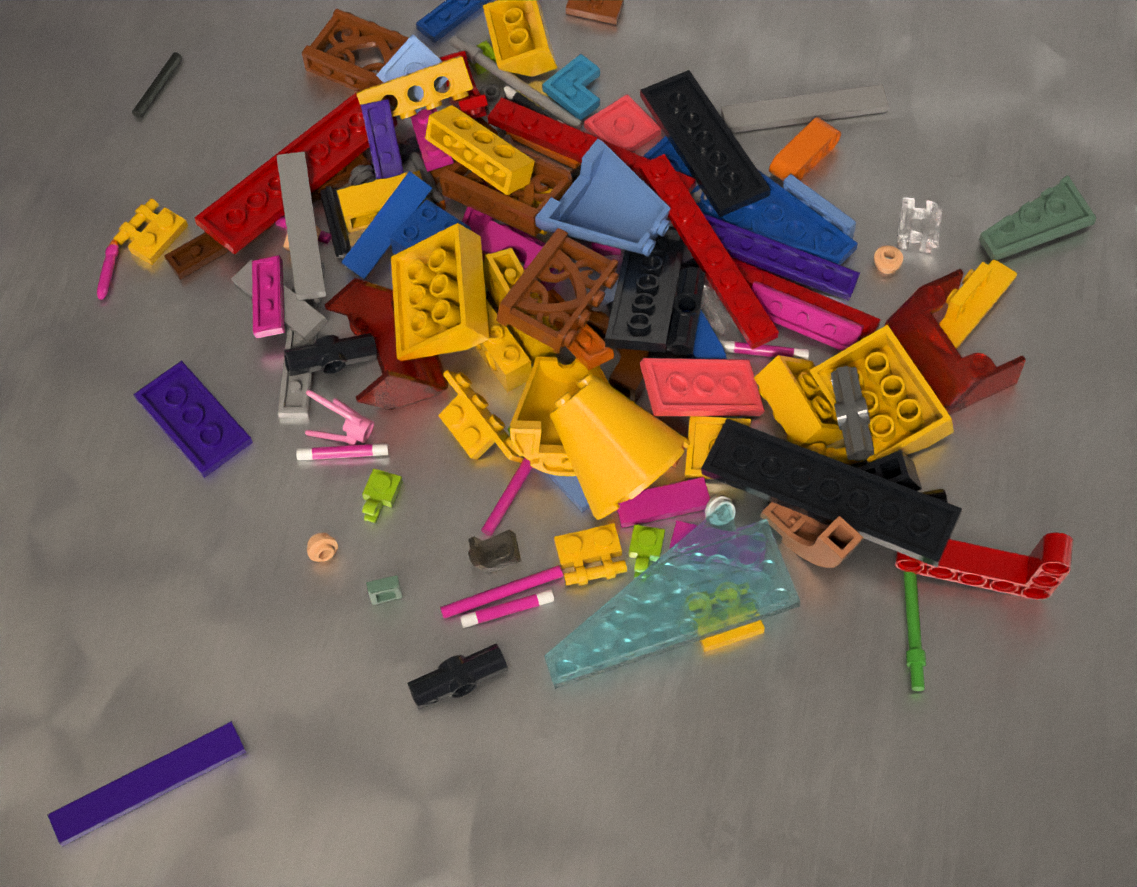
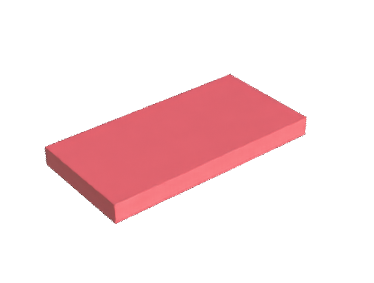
M643 358L640 362L654 416H761L765 412L749 360Z

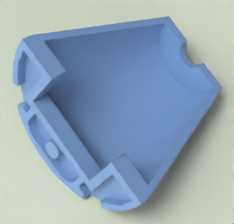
M597 138L582 157L580 175L559 201L552 197L548 200L535 217V223L539 229L546 232L554 233L559 228L566 231L568 237L636 252L648 257L655 247L657 236L663 237L671 224V221L667 220L671 208L603 141Z

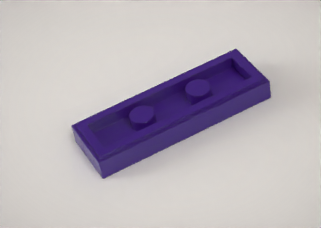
M389 100L361 104L376 179H386L403 174L404 171Z

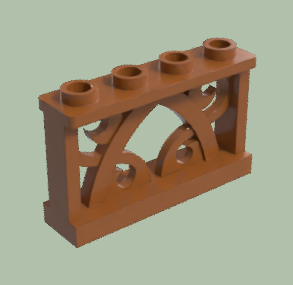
M335 9L332 18L310 46L307 45L301 53L307 71L354 91H361L383 83L376 76V73L372 71L377 70L378 73L407 41L408 37L401 35L397 31L381 27L375 22L359 18L350 12ZM339 31L342 32L343 42L341 43L334 38ZM329 44L333 46L332 48L324 52V50L327 48ZM377 47L383 57L384 64L372 63L359 67L356 65L355 57L351 51ZM343 55H345L349 59L348 62L345 61V57ZM386 95L382 98V100L388 99L389 105L396 107L397 99L395 96Z
M526 154L535 161L530 184L525 186V190H517L509 195L495 191V187L487 181L485 182L488 184V187L484 186V179L474 172L464 176L469 169L458 161L449 170L445 168L439 175L444 196L536 237L541 229L536 226L535 217L551 197L557 201L562 198L572 185V176L564 168L556 167L538 157ZM548 187L553 188V190L550 193L539 194L541 192L547 191ZM535 201L542 202L537 208H534Z
M559 228L556 229L500 302L496 322L507 327L509 324L553 348V352L560 354L565 346L570 347L577 336L578 332L576 330L578 327H585L592 314L591 309L593 307L598 308L601 305L606 294L604 291L607 288L612 289L619 277V273L616 272L619 261L615 259L610 260L567 237L568 233ZM589 267L600 273V277L592 280L588 277V275L593 274L592 270H583L580 273L579 269ZM556 268L560 274H553L550 272V269ZM569 278L573 285L576 299L561 303H548V292L543 284L540 283L541 280L556 283ZM533 293L539 294L542 298V303H538L539 297L535 299L530 295ZM526 314L537 316L536 320ZM543 316L549 317V324L552 327L555 321H561L564 327L561 330L555 331L544 325L542 318Z

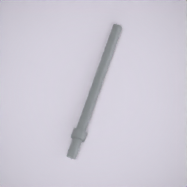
M456 35L450 39L449 44L459 51L465 50L468 61L473 64L478 63L567 125L580 130L583 125L581 120L512 73L499 70L497 63L485 56L483 50L474 44L469 45Z

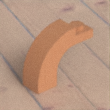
M773 502L760 515L764 521L783 537L781 542L803 559L820 567L834 568L838 566L864 538L840 516L830 525H826Z

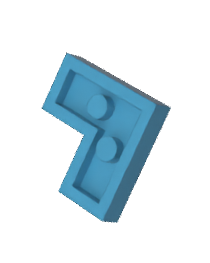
M580 54L542 84L543 92L582 121L600 106V99L585 88L600 76V68Z

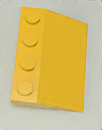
M456 223L391 256L398 360L404 361L463 351L489 340L481 236Z
M888 325L809 370L811 376L835 411L834 403H836V398L831 382V372L844 366L857 368L862 396L865 397L871 423L868 425L875 454L866 459L868 463L900 450L906 455L928 448L954 432L952 418Z

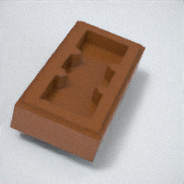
M568 0L566 14L616 25L624 6V0Z

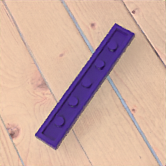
M703 213L731 257L841 299L850 300L860 272Z
M231 721L47 815L57 840L63 847L247 752Z

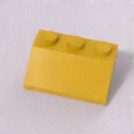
M497 0L483 5L499 70L534 77L558 68L539 0Z
M778 355L754 379L759 386V393L771 406L775 420L782 425L787 433L788 442L805 448L815 443H824L827 446L844 439L842 430L839 429L836 412L809 372L810 369L816 367L813 361Z

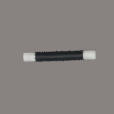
M509 85L504 87L505 97L514 103L561 122Z

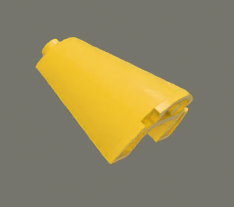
M536 357L510 423L512 445L520 457L523 456L530 461V466L552 475L576 476L550 417V413L557 408L554 403L567 392L574 395L580 389L577 383L589 373L609 384L600 365L588 371L577 358L571 364L563 365L554 357Z
M589 373L577 383L580 389L574 395L567 392L554 403L557 408L550 413V417L594 517L599 520L619 509L620 505L618 503L628 501L629 499L632 500L657 480L684 454L685 451L682 449V446L686 449L690 443L684 436L599 377Z

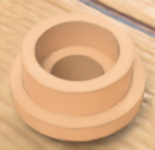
M882 246L874 254V263L879 271L890 274L901 267L903 255L896 247Z
M327 533L315 534L307 543V554L311 560L316 562L329 560L338 550L335 538Z

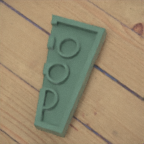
M1067 175L1060 180L1059 184L1043 191L1040 197L1031 203L1028 201L1020 207L1019 211L1011 216H1006L982 232L979 241L991 260H1000L1094 225L1097 217Z

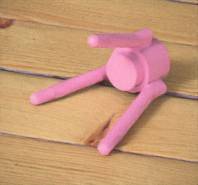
M311 390L306 391L309 397L346 418L343 431L347 432V436L306 430L305 434L307 436L346 442L350 445H356L358 441L362 443L367 442L372 434L374 421L360 415L336 398L333 399L332 403Z

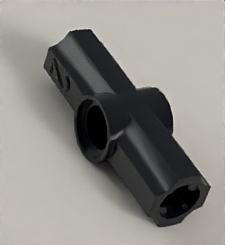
M688 266L686 269L680 270L667 350L678 356L693 354L706 277V273L697 267Z
M371 333L339 339L336 335H327L317 339L312 345L284 350L285 366L290 376L320 370L324 374H335L344 370L347 365L377 359L376 343Z
M496 643L466 657L463 655L450 657L442 662L437 670L414 679L407 684L418 710H421L450 696L452 698L466 696L474 691L479 683L508 671V666Z

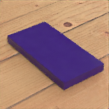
M182 360L133 394L136 401L203 478L253 443L246 431Z

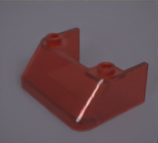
M961 269L919 287L887 319L884 325H888L949 415L1016 385L1026 361L1022 355L996 367L991 358L982 353H973L962 358L932 315L943 307L953 289L959 290L964 274Z
M354 278L324 304L326 310L347 316L350 329L356 336L371 333L374 337L377 360L382 375L356 396L357 402L386 410H396L437 397L448 388L449 384L443 376L444 369L438 355L404 361L397 359L392 289Z

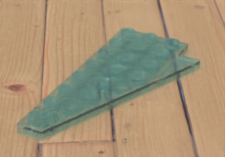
M727 503L721 505L544 655L554 688L557 689L800 607V599L767 518L736 528Z

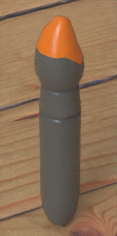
M413 152L411 158L417 171L420 170L422 180L433 188L430 192L433 204L445 211L444 196L439 192L430 171L427 172L422 157L417 152Z

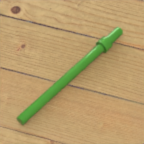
M903 571L909 650L906 651V664L910 667L912 690L923 691L925 690L923 667L926 666V652L922 650L917 574Z

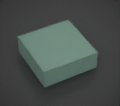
M397 575L366 582L372 605L402 599L403 597Z

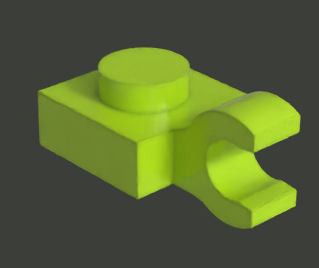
M373 468L362 493L363 500H366L362 509V513H365V521L376 524L383 505L393 507L403 484L402 476Z
M634 524L629 548V557L636 558L634 579L647 580L650 561L660 562L665 529Z

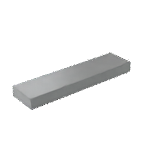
M252 259L231 278L234 284L251 298ZM283 284L284 324L308 343L328 321L304 300L297 301L296 294Z

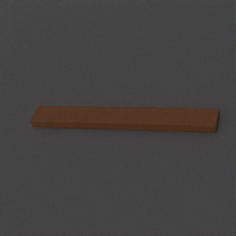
M360 154L311 193L312 204L321 199L320 191L325 189L326 186H331V188L336 190L349 183L350 173L354 168L362 164L365 166L371 165L363 154ZM275 223L272 224V225H271L269 228H267L266 230H268V229H270L271 227L275 226ZM204 232L164 255L168 265L181 280L230 251Z

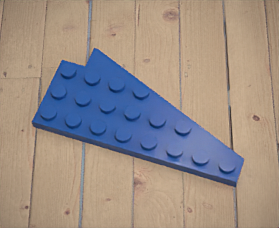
M666 136L642 156L652 160L665 154L675 171L693 178ZM761 171L759 173L771 189L770 196L722 217L718 216L708 199L704 200L705 194L703 192L700 196V202L696 203L702 213L838 265H841L857 250L858 243ZM699 185L694 187L691 193L697 192L700 189Z

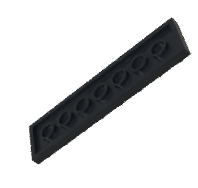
M728 418L701 468L702 475L830 525L840 516L864 539L935 567H938L962 512L960 507Z

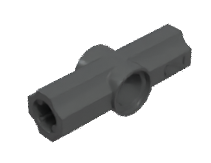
M849 366L839 367L834 372H831V382L836 398V403H834L839 429L843 433L848 460H866L875 454L868 425L871 424L865 397L862 396L857 368Z

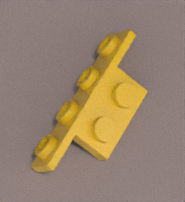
M992 260L989 265L982 262L976 270L970 269L962 281L963 286L959 290L953 289L946 300V304H948L946 315L932 331L929 340L948 353L954 354L1013 283L1017 273L997 260Z
M446 370L443 376L458 395L438 416L470 458L478 460L496 443L509 460L521 463L525 457H520L516 453L511 437L504 430L506 427L504 422L498 416L491 414L487 409L489 406L488 402L483 396L473 391L470 387L472 385L471 380L462 372L455 373Z

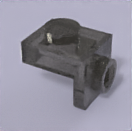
M511 530L502 532L484 541L475 536L468 539L470 546L468 556L472 565L489 575L521 562L516 533Z

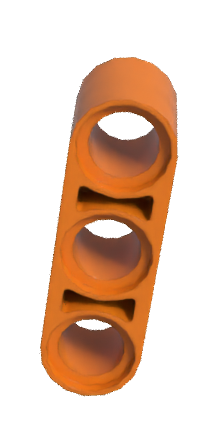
M814 118L774 157L769 166V172L782 181L790 174L801 181L833 150L841 137V132L821 118Z

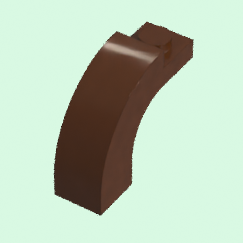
M591 309L592 314L587 324L605 341L609 316L601 311ZM614 348L620 356V361L609 376V384L624 396L637 403L646 387L640 362L643 358H649V351Z

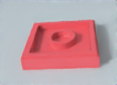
M628 94L584 121V128L592 136L630 152L636 151L661 134L660 126Z

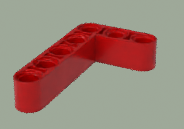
M1054 532L1045 534L1029 556L950 539L938 567L897 552L895 566L905 572H913L946 581L1042 600L1049 598L1070 573L1073 539L1064 533Z

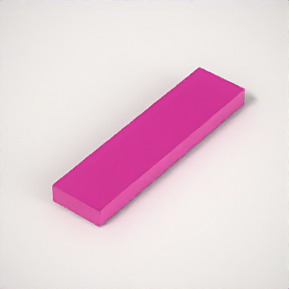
M757 281L753 283L751 289L772 322L841 351L858 342L864 326Z

